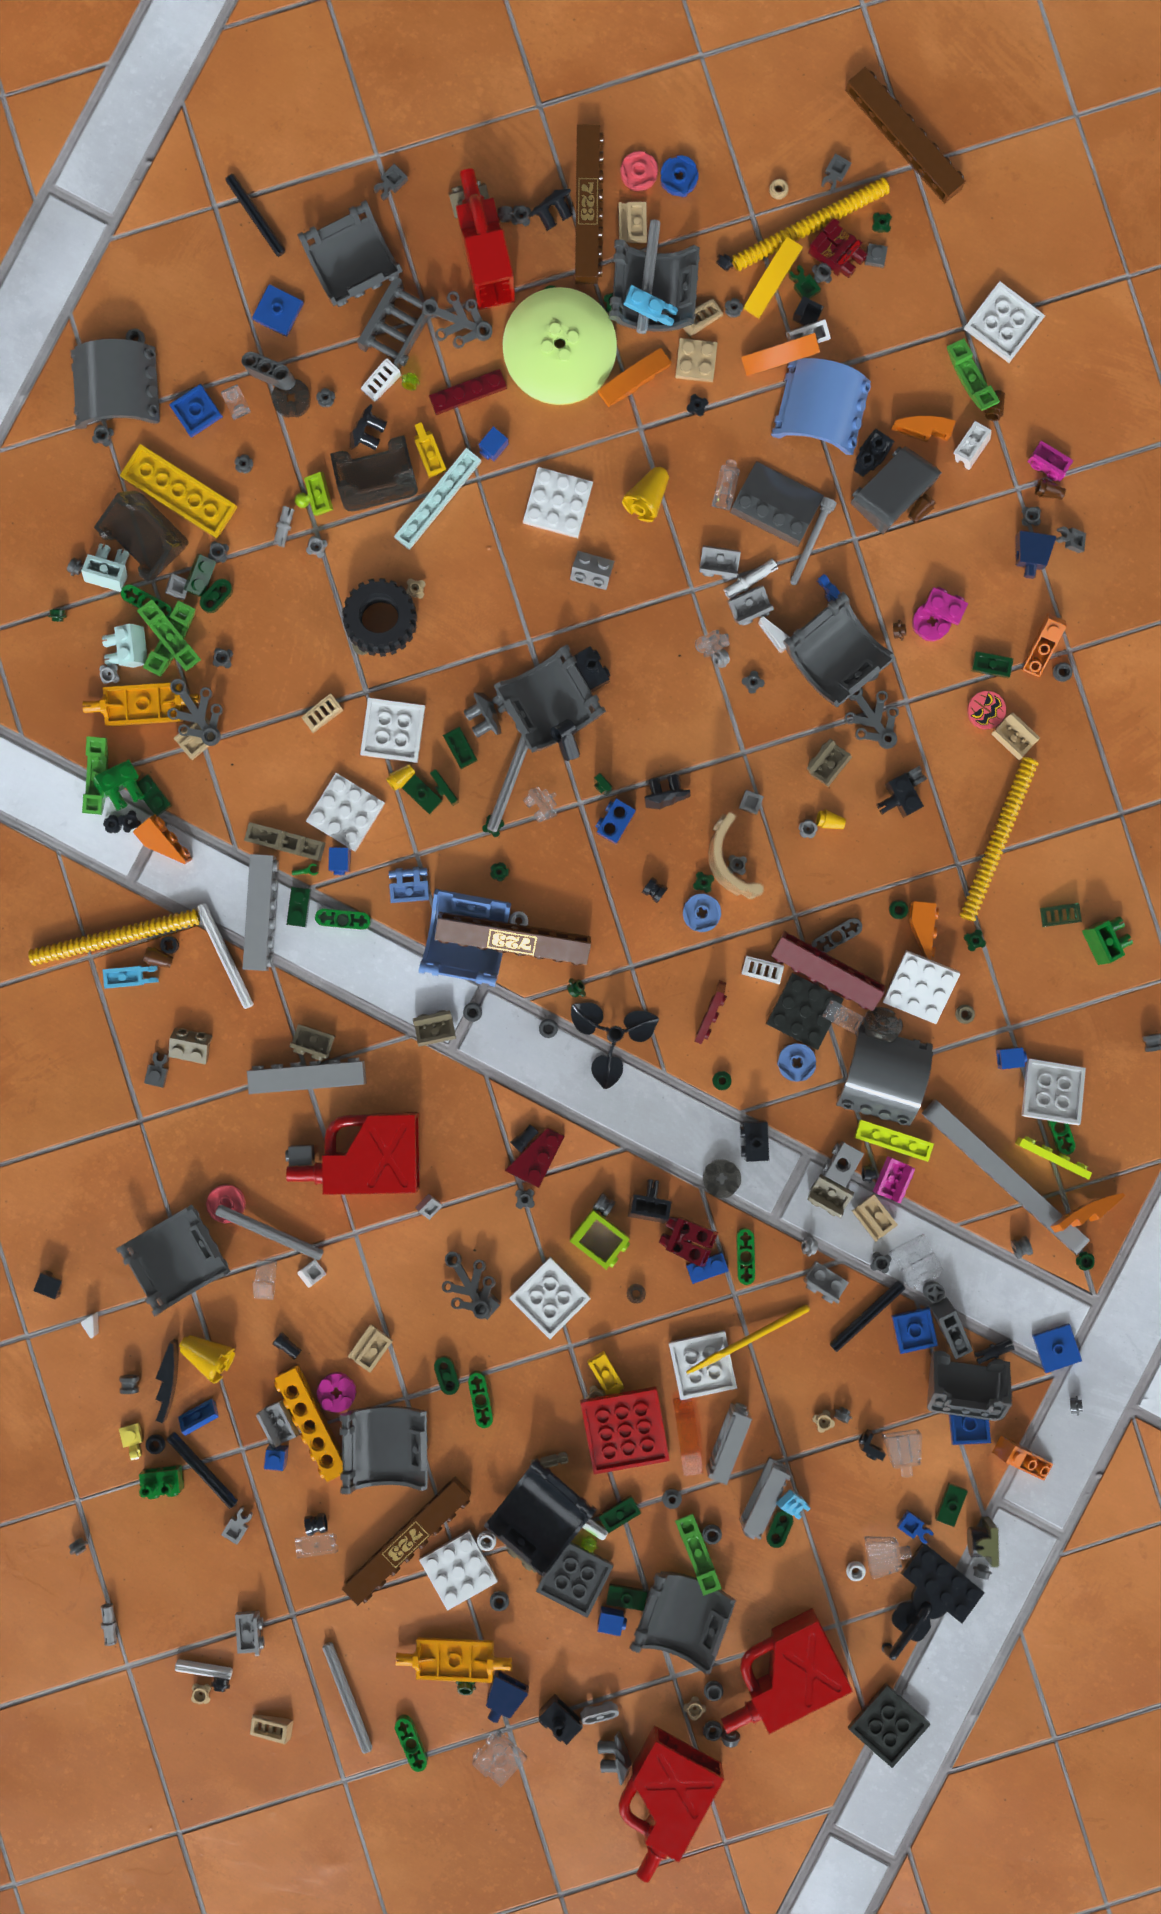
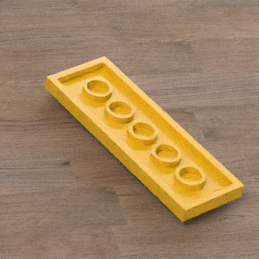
M141 444L119 475L125 481L216 539L238 508L234 503Z

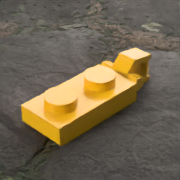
M422 422L415 424L418 435L414 437V441L428 477L430 478L447 471L433 434L430 431L425 432Z
M604 1351L587 1360L606 1395L622 1393L621 1390L624 1389L623 1382Z

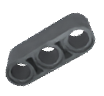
M251 351L242 356V364L252 377L283 390H290L294 387L295 378L287 366Z

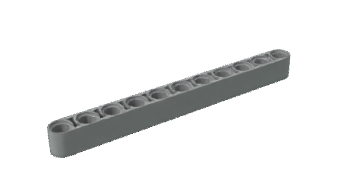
M934 1099L922 1112L926 1119L1073 1253L1077 1255L1090 1241L1072 1225H1069L1064 1231L1055 1233L1050 1226L1063 1217V1215L937 1100Z

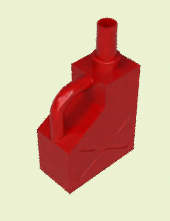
M472 168L464 169L460 172V178L465 199L462 205L456 206V212L478 310L515 302L513 273L503 229L498 220L494 198L485 199L483 195H480L475 170Z
M419 1112L372 1113L369 1115L337 1117L326 1129L324 1138L325 1154L322 1155V1163L315 1162V1165L287 1166L286 1169L287 1182H315V1185L322 1184L323 1195L417 1193L420 1189ZM362 1126L348 1152H336V1136L338 1131L343 1127Z
M813 1608L772 1628L771 1637L745 1651L741 1659L740 1671L750 1692L751 1700L745 1701L744 1707L721 1718L727 1734L751 1722L756 1724L762 1720L768 1734H771L853 1692L848 1677ZM770 1651L768 1674L756 1680L752 1671V1663L757 1657Z
M655 1725L632 1765V1776L623 1790L618 1803L619 1813L623 1821L629 1827L644 1835V1842L647 1845L648 1851L636 1875L646 1883L650 1882L660 1862L666 1860L667 1856L680 1862L725 1780L721 1762ZM636 1791L639 1792L650 1811L646 1821L635 1816L630 1810V1803Z

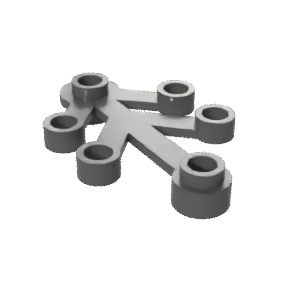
M451 291L447 295V301L453 305L457 315L439 308L437 302L433 299H427L422 304V312L426 316L436 315L455 323L446 328H439L435 332V338L438 341H443L447 336L464 328L471 330L472 332L464 336H456L453 339V346L460 349L465 343L476 338L480 341H486L492 335V327L488 322L482 320L477 309V302L474 299H468L464 305L465 309L471 312L474 322L467 319L459 301V294L455 291ZM450 295H455L456 301H452ZM468 302L473 303V309L468 307ZM427 305L432 307V312L426 310ZM480 328L485 329L484 335L480 333ZM439 331L444 333V338L438 336ZM456 339H460L462 345H457Z
M181 679L173 680L170 684L171 691L180 695L191 714L181 712L176 708H170L167 712L168 717L172 720L181 719L198 723L202 729H192L188 725L182 724L178 728L179 734L182 736L199 737L208 746L218 744L221 734L217 729L219 715L223 713V707L219 704H213L211 706L212 716L210 724L208 725L205 721L208 701L213 695L212 690L207 687L200 690L201 699L198 709L186 691L187 684ZM178 684H182L183 686L181 691H177L176 686ZM205 690L210 692L208 697L203 696ZM219 706L220 712L214 713V707ZM173 710L177 712V716L174 718L170 715ZM183 727H187L188 729L186 734H182L181 729ZM209 733L214 734L215 737L213 740L208 739Z
M860 688L858 695H852L848 699L856 701L867 718L856 716L853 712H849L844 717L845 723L874 727L878 732L870 733L864 728H859L855 732V737L858 740L877 741L884 749L894 747L897 743V736L893 732L895 718L899 714L898 708L895 706L888 708L886 711L888 719L886 728H884L881 724L884 702L888 699L887 692L879 691L876 694L877 702L874 713L863 698V690ZM879 694H884L885 699L880 700ZM891 709L895 710V716L890 715L889 711ZM848 715L853 716L854 720L852 722L847 720ZM858 731H863L864 737H859ZM885 736H889L891 738V741L886 742L884 739Z
M457 1252L447 1253L445 1256L446 1265L455 1269L464 1286L455 1285L451 1281H445L442 1284V1290L446 1293L455 1292L468 1295L474 1302H464L463 1299L455 1297L451 1301V1306L454 1309L471 1310L475 1317L486 1319L492 1312V1306L488 1300L491 1288L496 1284L493 1277L486 1276L483 1279L484 1288L480 1298L477 1290L481 1273L486 1269V1263L483 1260H476L474 1262V1272L472 1280H470L461 1265V1255ZM453 1257H457L456 1263L452 1262ZM479 1262L482 1263L481 1269L477 1268ZM491 1279L492 1283L488 1286L487 1280ZM449 1283L451 1288L447 1291L446 1285ZM457 1300L460 1301V1305L458 1307L455 1306V1302ZM485 1306V1312L481 1313L480 1308Z

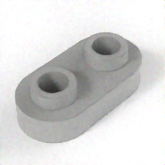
M606 1701L596 1707L587 1706L580 1713L581 1722L589 1725L613 1719L619 1715L618 1705L612 1701Z

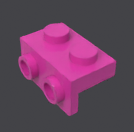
M1040 441L1027 462L1031 464L1033 469L1046 473L1049 479L1060 482L1066 475L1073 460Z
M933 587L923 610L958 625L968 603L961 596H952L941 587Z
M887 1156L872 1192L901 1203L910 1180L913 1178L915 1168Z

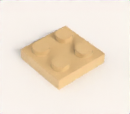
M680 338L675 378L713 382L718 342Z

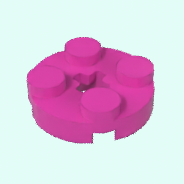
M923 604L917 609L912 618L913 630L926 641H937L948 633L951 622L923 610L925 605ZM930 617H933L937 621L934 624V626H931L930 623H927V620H929Z
M330 1373L322 1379L318 1386V1401L323 1409L330 1412L345 1411L351 1406L356 1397L355 1383L344 1373ZM335 1387L338 1388V1391H342L339 1397L332 1395Z

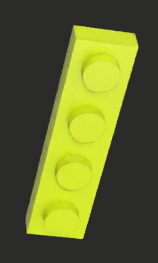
M861 1119L854 1136L856 1139L927 1162L934 1143Z
M1027 1136L1024 1139L1017 1138L1016 1145L1083 1178L1090 1179L1092 1172L1087 1170L1088 1166L1078 1161L1074 1164L1070 1162V1157L1062 1153L1057 1156L1052 1153V1148L1045 1145L1039 1147L1035 1145V1140Z

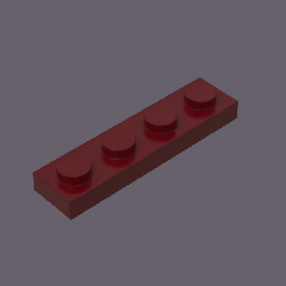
M498 369L431 394L429 398L435 414L439 415L506 390L507 386L501 370Z

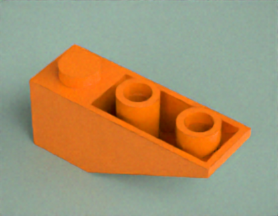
M1047 614L1022 668L1023 671L1040 678L1067 627L1065 620L1052 614Z
M156 815L149 817L132 831L141 843L151 850L182 864L192 860L190 852L180 845L177 836L165 827V822Z
M912 901L910 902L908 922L922 956L931 960L935 956L933 938L937 936V927L934 926L935 919H938L939 908H936L937 903Z
M1002 1435L992 1451L993 1454L1005 1463L1043 1481L1053 1466V1463Z

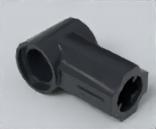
M569 719L551 728L552 738L559 743L564 761L576 759L580 755L574 737L576 727Z

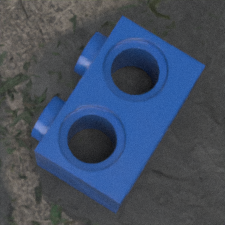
M615 799L614 802H609L605 809L608 812L604 819L601 817L595 827L598 828L597 834L617 844L636 810ZM620 807L624 809L625 815L623 817H616L614 810ZM607 824H612L615 827V832L607 834L604 831V827Z

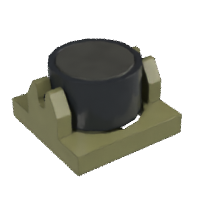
M989 1516L982 1517V1527H968V1551L970 1557H985L991 1567H999L998 1527Z

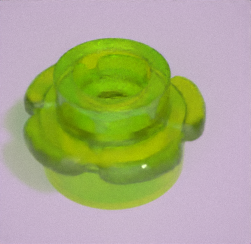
M407 373L401 377L402 386L407 390H416L417 385L420 384L419 379H417L414 373Z
M588 1535L587 1538H582L583 1541L580 1545L587 1551L594 1553L595 1549L599 1548L596 1545L598 1541Z

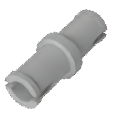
M283 506L280 520L276 523L277 531L273 541L274 545L278 544L280 547H285L288 531H291L292 516L295 511L292 508L289 509V507Z
M106 1603L100 1607L102 1613L101 1628L104 1631V1645L112 1646L117 1643L115 1630L117 1621L114 1620L113 1604Z

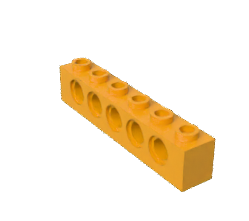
M297 1364L277 1374L274 1378V1385L277 1391L282 1393L284 1397L283 1403L287 1409H290L294 1425L298 1426L301 1430V1439L304 1444H308L310 1457L313 1461L316 1460L319 1466V1475L321 1478H325L326 1482H329L339 1477L340 1473L343 1472V1453ZM289 1386H296L298 1392L291 1393L289 1391ZM304 1403L307 1409L302 1411L298 1408L297 1404ZM306 1421H314L315 1427H308ZM315 1438H322L324 1444L318 1445L315 1442ZM328 1454L332 1457L333 1461L327 1462L323 1456Z

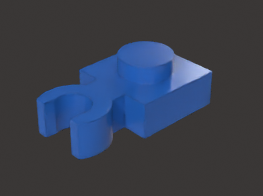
M825 574L819 577L817 582L825 590L827 601L836 600L840 591L830 582Z
M908 1510L897 1524V1527L914 1539L918 1535L924 1544L928 1543L923 1538L925 1533L933 1536L930 1528L923 1527L924 1521Z

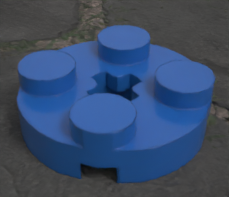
M683 155L667 159L661 168V186L671 195L686 197L688 193L695 189L699 175L695 162ZM680 172H682L683 179H676V176L674 174H679Z

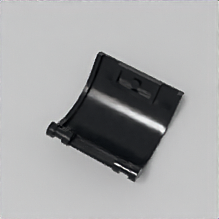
M536 1458L509 1495L488 1519L484 1527L544 1578L597 1509L594 1506H589L586 1503L587 1500L570 1489L548 1467H543L540 1464L541 1461Z

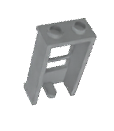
M730 1403V1408L711 1453L712 1457L710 1456L709 1458L710 1464L707 1463L706 1465L708 1478L725 1485L728 1483L752 1421L747 1406L741 1403H736V1405Z
M770 1457L739 1519L744 1534L751 1539L756 1537L761 1540V1534L763 1535L777 1505L776 1502L784 1491L785 1481L791 1477L787 1465Z

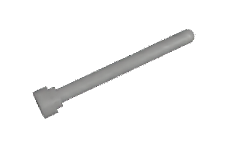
M822 498L820 515L790 580L792 585L798 583L827 515L834 511L837 503L830 498Z

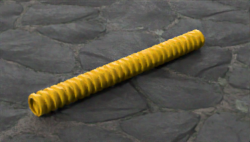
M881 177L879 181H874V184L870 183L869 186L866 185L863 189L860 188L858 192H853V195L849 194L848 197L845 196L842 200L839 199L837 203L833 202L832 206L828 205L827 208L824 207L821 211L818 210L816 214L812 213L811 217L807 216L806 219L803 218L800 222H795V225L791 224L790 228L786 227L785 230L782 229L779 233H774V236L770 235L769 239L765 238L764 241L761 240L758 244H753V247L749 246L748 250L743 249V252L740 251L737 255H732L734 267L736 270L742 271V268H747V265L751 266L753 262L757 263L758 259L763 260V257L767 258L768 254L772 255L774 251L777 252L786 237L793 241H799L800 238H805V235L809 236L811 232L814 233L816 230H820L821 227H826V224H829L833 218L841 219L842 216H847V213L851 214L853 211H857L858 208H862L863 205H868V202L872 203L874 200H878L879 197H883L884 194H889L890 188L887 180Z
M1029 757L1022 758L1023 763L1019 765L1021 768L1017 770L1018 774L1015 775L1016 779L1013 780L1014 785L1010 787L1012 790L1008 792L1010 795L1006 797L1007 802H1004L1003 812L999 814L1001 817L997 819L998 824H995L996 829L993 830L994 835H991L992 840L988 842L990 845L986 847L985 857H982L983 862L979 864L981 867L977 869L978 874H975L974 884L970 886L972 889L968 891L969 896H966L967 901L964 902L965 907H962L963 912L959 914L966 920L976 921L975 916L979 914L977 911L981 909L982 899H985L984 893H987L986 889L989 888V882L992 881L991 877L994 876L993 871H996L995 866L999 864L997 861L1001 859L1002 849H1005L1004 844L1008 842L1006 839L1010 837L1011 827H1014L1013 821H1016L1015 816L1019 814L1017 811L1021 809L1022 799H1025L1024 794L1028 792L1026 789L1030 787L1029 783L1032 782L1031 777H1034L1035 767L1039 765L1035 759Z
M193 908L192 911L186 910V912L181 911L180 914H169V917L165 915L163 918L157 917V920L153 918L151 921L146 920L145 923L141 921L139 924L134 923L133 926L129 924L128 927L122 926V928L117 927L116 930H105V933L101 931L99 934L93 933V936L89 934L87 937L82 936L81 939L77 937L75 940H65L64 943L58 942V944L53 943L52 946H41L40 949L38 947L35 950L29 949L28 957L31 964L36 966L37 963L43 964V962L48 963L49 960H60L61 957L63 959L66 956L72 957V954L76 956L78 953L83 954L84 951L88 953L90 950H100L101 947L107 948V946L112 947L113 944H124V941L128 943L130 940L135 941L136 938L140 940L142 937L147 938L148 935L152 937L153 934L159 935V933L164 934L165 931H176L177 928H188V925L191 927L194 924L199 925L200 916L198 911Z

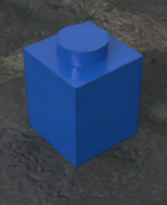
M493 426L479 443L480 454L487 460L490 458L495 461L509 445L508 438Z
M329 847L328 871L340 876L345 875V872H350L351 849Z
M1022 1047L996 1049L998 1069L1025 1067L1027 1053Z
M269 1444L265 1453L264 1469L283 1471L287 1466L289 1446L279 1445L276 1448H272L271 1444Z
M601 1606L597 1625L598 1632L621 1636V1631L626 1629L627 1618H624V1611Z

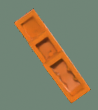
M814 332L742 356L741 359L746 376L819 353L820 349Z
M659 348L600 388L597 393L606 405L610 407L636 392L640 386L651 381L656 374L669 368L672 362L664 351Z
M1120 1193L1096 1199L1079 1206L1061 1217L1050 1227L1056 1233L1064 1231L1069 1225H1072V1227L1082 1225L1088 1219L1090 1221L1099 1220L1126 1195Z

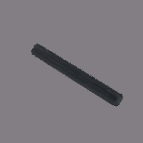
M230 174L225 178L227 184L276 256L280 257L285 254L284 247L235 175Z
M897 1281L830 1343V1346L838 1352L905 1290V1286L900 1281Z
M173 1432L167 1438L168 1443L228 1508L231 1509L235 1506L238 1500L177 1433Z

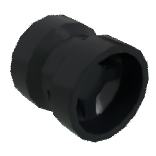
M652 877L642 893L646 896L651 895L652 900L658 903L668 887L657 884V880Z
M319 1513L315 1517L311 1515L304 1517L307 1536H312L316 1532H328L325 1513Z

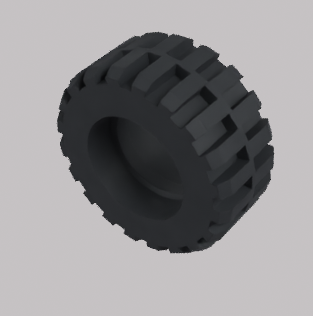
M380 578L379 582L370 579L366 585L363 582L358 584L359 588L357 590L354 588L351 590L350 598L346 597L345 607L342 610L343 624L351 642L355 646L357 645L359 650L362 652L368 651L369 655L372 656L378 653L382 657L386 656V653L389 652L393 655L397 653V649L403 650L406 647L407 641L411 642L413 639L412 634L416 632L417 628L415 604L410 594L406 593L404 587H398L396 582L391 580L388 583L383 578ZM375 603H387L397 610L398 621L389 631L374 633L367 630L362 623L364 611Z

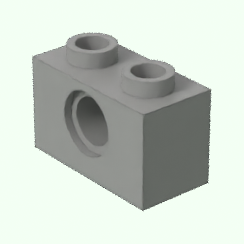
M841 1141L840 1144L837 1143L832 1150L834 1155L830 1161H826L822 1170L824 1171V1176L846 1187L864 1153ZM845 1158V1167L838 1168L837 1161Z

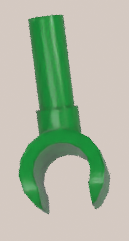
M310 864L308 868L292 871V875L309 873L310 875L315 876L319 872L312 873L310 871V868L313 866L316 867L318 865Z

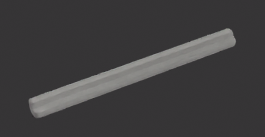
M652 219L649 225L641 289L651 295L661 224L659 220ZM638 313L636 331L639 334H646L649 318Z
M522 735L487 829L492 832H497L528 749Z
M219 1205L215 1212L221 1218L316 1260H320L323 1255L322 1249L226 1206Z
M328 1642L323 1645V1652L363 1754H366L372 1750L370 1739L332 1642Z

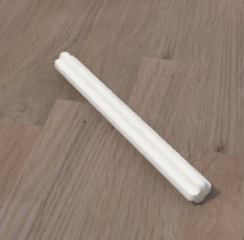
M207 904L198 905L196 909L243 1008L252 1007L254 1003Z

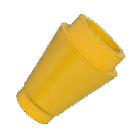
M408 764L390 773L386 780L391 788L396 791L408 782L415 774V771Z
M826 809L818 812L816 825L820 826V828L844 829L846 818Z

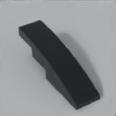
M176 1339L169 1343L155 1378L162 1381L155 1399L163 1402L155 1420L160 1423H164L168 1418L177 1384L179 1358L178 1340Z

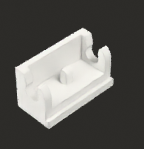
M975 421L954 451L956 462L958 463L961 460L964 462L965 468L970 470L990 441L992 430Z

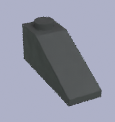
M946 1297L940 1302L930 1305L955 1359L972 1352V1347L958 1314Z

